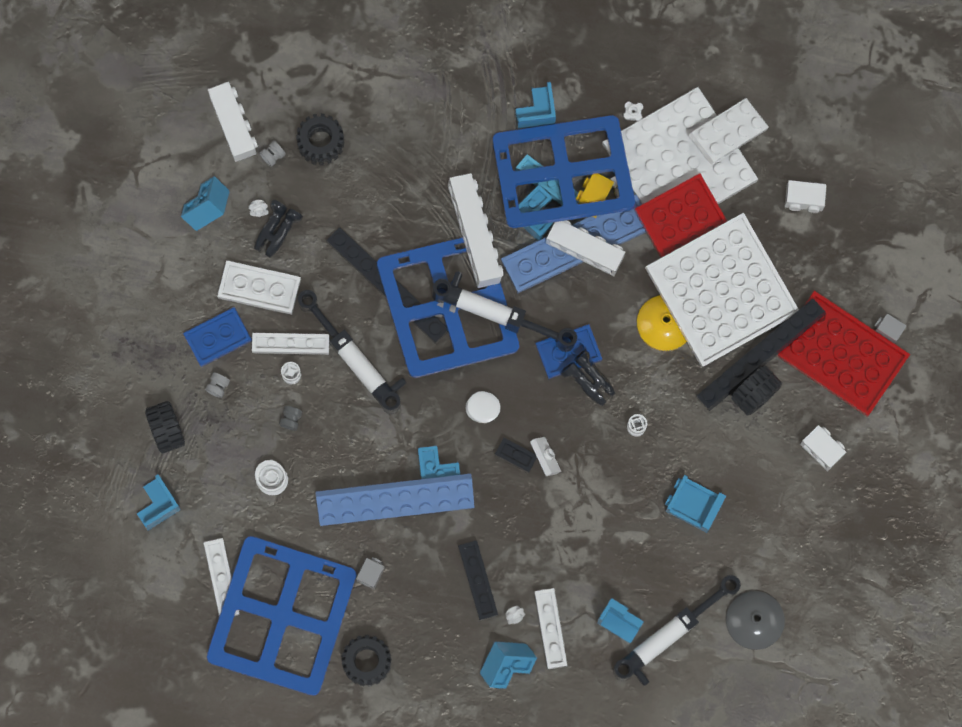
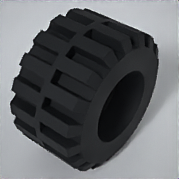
M321 113V116L317 117V114H313V118L308 116L306 122L302 121L300 128L297 129L296 140L298 150H300L301 156H304L306 161L309 162L311 160L314 165L317 162L320 165H324V162L330 164L332 159H338V154L341 155L343 152V130L341 125L339 126V122L336 119L333 120L332 116L329 115L327 118L325 114ZM317 132H325L332 138L329 144L323 147L313 146L309 140Z
M764 366L748 377L735 390L731 399L748 416L761 408L780 389L782 382L767 366Z
M169 401L145 409V415L155 443L162 454L185 446L181 428Z
M360 635L356 639L349 641L350 643L345 646V650L342 653V666L346 676L353 683H357L360 686L368 685L369 687L373 684H379L390 672L391 654L389 648L376 636L365 635L361 637ZM362 650H372L378 656V665L370 672L360 671L355 665V657Z

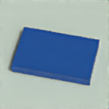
M234 307L183 333L200 367L252 342Z
M589 324L574 329L577 333V341L574 348L569 352L559 350L556 340L552 338L535 343L548 379L560 376V372L571 362H574L579 369L582 368L574 359L585 349L590 353L589 360L591 364L602 361V356ZM568 337L562 338V340L566 343L571 342V340Z

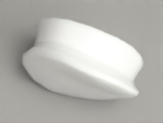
M485 391L476 392L466 402V413L473 421L479 423L491 422L500 412L499 400L491 393Z
M266 460L257 466L255 480L262 492L268 495H278L286 489L288 476L278 462Z

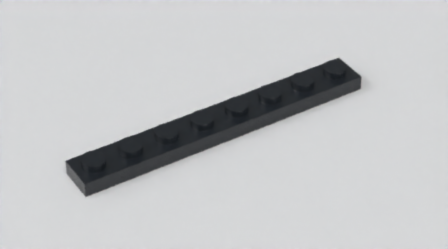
M339 227L326 242L385 296L377 269V262ZM396 280L403 306L409 308L421 305ZM435 316L411 321L435 344L448 332L447 327Z
M811 299L696 395L697 399L710 412L755 371L765 366L826 315L825 310L814 299Z

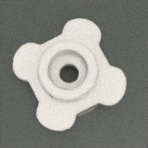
M627 102L625 104L626 112L624 113V118L626 120L640 121L642 119L641 110L643 105L641 103L632 104Z
M255 200L251 202V205H249L250 215L256 217L267 215L268 210L266 208L268 206L265 201Z
M519 606L510 608L506 612V619L509 620L508 624L520 622L525 616L524 609L519 608Z

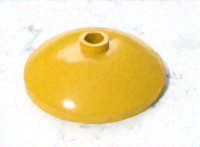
M661 295L645 302L637 316V330L641 339L648 346L659 351H672L682 347L687 341ZM668 317L670 321L666 323L663 321V318Z

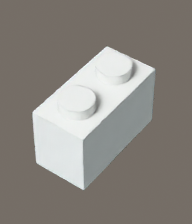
M789 180L786 186L785 207L792 211H800L801 209L808 210L811 213L822 211L825 206L826 184Z
M818 425L800 445L828 472L845 455L846 451L841 442L835 441L830 437L831 433L825 427L821 428Z

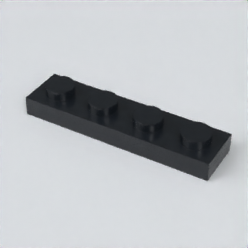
M477 540L458 545L479 621L498 616Z

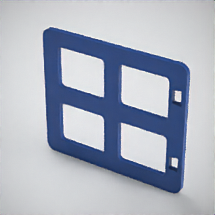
M616 116L499 132L493 136L504 209L509 227L533 226L634 209L635 197L620 124ZM606 131L611 152L610 157L573 163L568 161L564 141L565 136ZM543 139L551 140L555 161L553 166L521 171L512 170L509 145ZM506 152L507 159L501 160L500 153ZM610 171L615 173L619 198L585 204L576 203L572 183L573 177ZM551 180L559 182L562 207L526 213L520 212L516 186ZM508 200H515L516 207L509 208Z
M463 238L384 256L377 261V269L408 373L411 377L418 378L514 354L519 349L516 333L505 329L506 326L499 324L503 337L502 341L469 348L458 314L460 308L456 307V311L453 313L449 311L451 305L444 302L443 307L438 306L436 301L409 308L403 306L393 270L425 262L428 264L433 283L438 279L448 280L442 258L467 252L466 248L456 250L454 246L464 243ZM409 256L410 262L399 264V258ZM501 283L472 292L507 306ZM443 288L437 289L441 294L446 293V290ZM443 315L454 352L422 361L418 357L409 322Z
M247 537L243 543L207 653L208 662L212 665L304 694L317 695L320 692L355 582V570L256 537ZM266 546L278 550L276 556L265 553ZM256 554L287 563L290 566L279 602L276 606L242 595L253 557ZM323 564L336 568L334 573L322 571ZM305 570L339 580L337 593L326 622L295 613L292 610ZM237 610L270 619L272 622L260 661L258 662L224 652V646ZM287 626L302 629L322 637L309 678L274 667Z

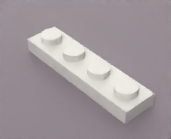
M252 333V353L329 355V334Z
M223 538L204 542L219 617L232 580ZM239 610L235 612L234 616L239 615Z
M554 588L535 591L547 669L566 667L567 661Z

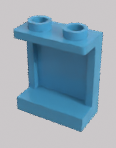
M684 475L683 479L678 478L674 486L676 489L674 496L669 495L665 503L668 506L666 512L707 533L726 496L720 492L716 494L689 480L688 476Z

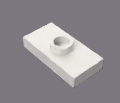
M535 438L530 441L545 475H556L561 472L555 459V454L546 438Z

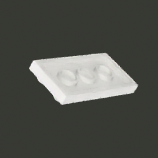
M747 98L691 132L689 137L708 162L713 165L765 132L769 127Z
M226 261L217 297L218 299L292 315L301 277Z

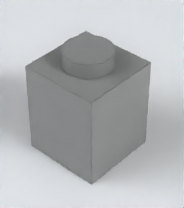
M887 313L885 318H879L875 327H877V333L895 344L906 328V325Z
M373 557L371 560L366 558L356 578L357 582L375 590L385 570L382 565L383 562Z

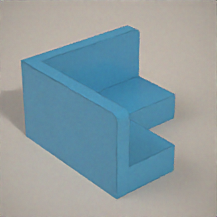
M547 82V87L533 88L531 90L533 107L516 109L518 129L555 124L556 114L551 82Z
M215 176L200 185L198 196L184 204L181 217L194 230L201 229L224 215L229 189Z
M538 185L519 204V210L521 213L542 210L553 197ZM553 222L523 228L539 241L553 226Z
M437 446L418 448L421 479L460 475L459 463L439 465Z
M158 474L155 476V480L143 487L153 504L137 513L147 531L181 510Z
M611 598L597 624L626 642L631 643L644 621L629 613L627 607Z
M494 642L480 674L490 688L506 689L513 673L530 674L537 657L527 644Z

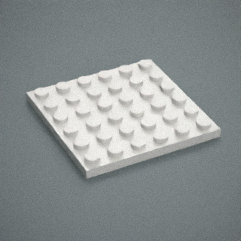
M699 87L621 131L634 194L637 195L641 204L648 202L701 173L717 204L758 181L757 176L739 149L711 165L689 137L691 132L717 117ZM607 139L603 141V146L607 150L608 154L611 156L610 147Z
M744 213L645 267L701 368L784 322L799 310Z

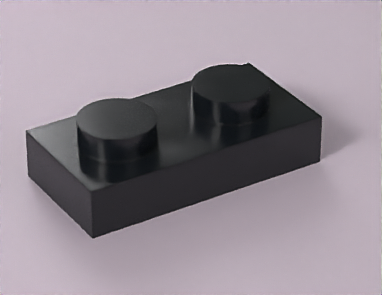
M503 438L495 453L496 457L528 474L537 459L536 454L506 438Z

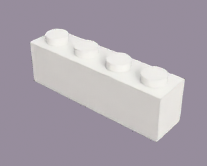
M229 82L208 89L210 99L235 162L256 155L255 148L258 145L255 137H250L248 131H251L248 120L244 121L242 117L245 112L242 104H237L235 98L238 97L235 87H231Z
M567 220L554 223L546 239V244L615 276L625 256V251H623L622 247L616 244L610 245L606 243L604 238L600 236L594 237L583 228L579 227L577 229L571 226L572 224Z

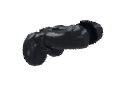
M277 200L271 201L270 207L273 210V216L269 217L268 222L260 231L254 249L260 252L266 241H271L265 254L269 258L279 250L292 228L291 225L300 222L303 218L299 212L293 209L288 210L284 204ZM286 213L284 222L281 223L278 231L275 234H273L277 225L280 223L281 218Z
M585 349L575 357L574 361L592 378L594 384L580 371L574 362L568 364L560 374L564 378H575V382L580 385L589 398L598 405L603 406L606 401L597 391L602 388L610 397H613L616 393L608 379L593 363H590V353Z

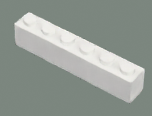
M471 173L449 178L448 188L477 288L499 284L503 276V269L497 262L498 252L492 245L493 235L491 230L488 231L487 228L488 218L486 213L483 214L482 211L483 201L481 196L478 197L477 181L476 179L473 180Z

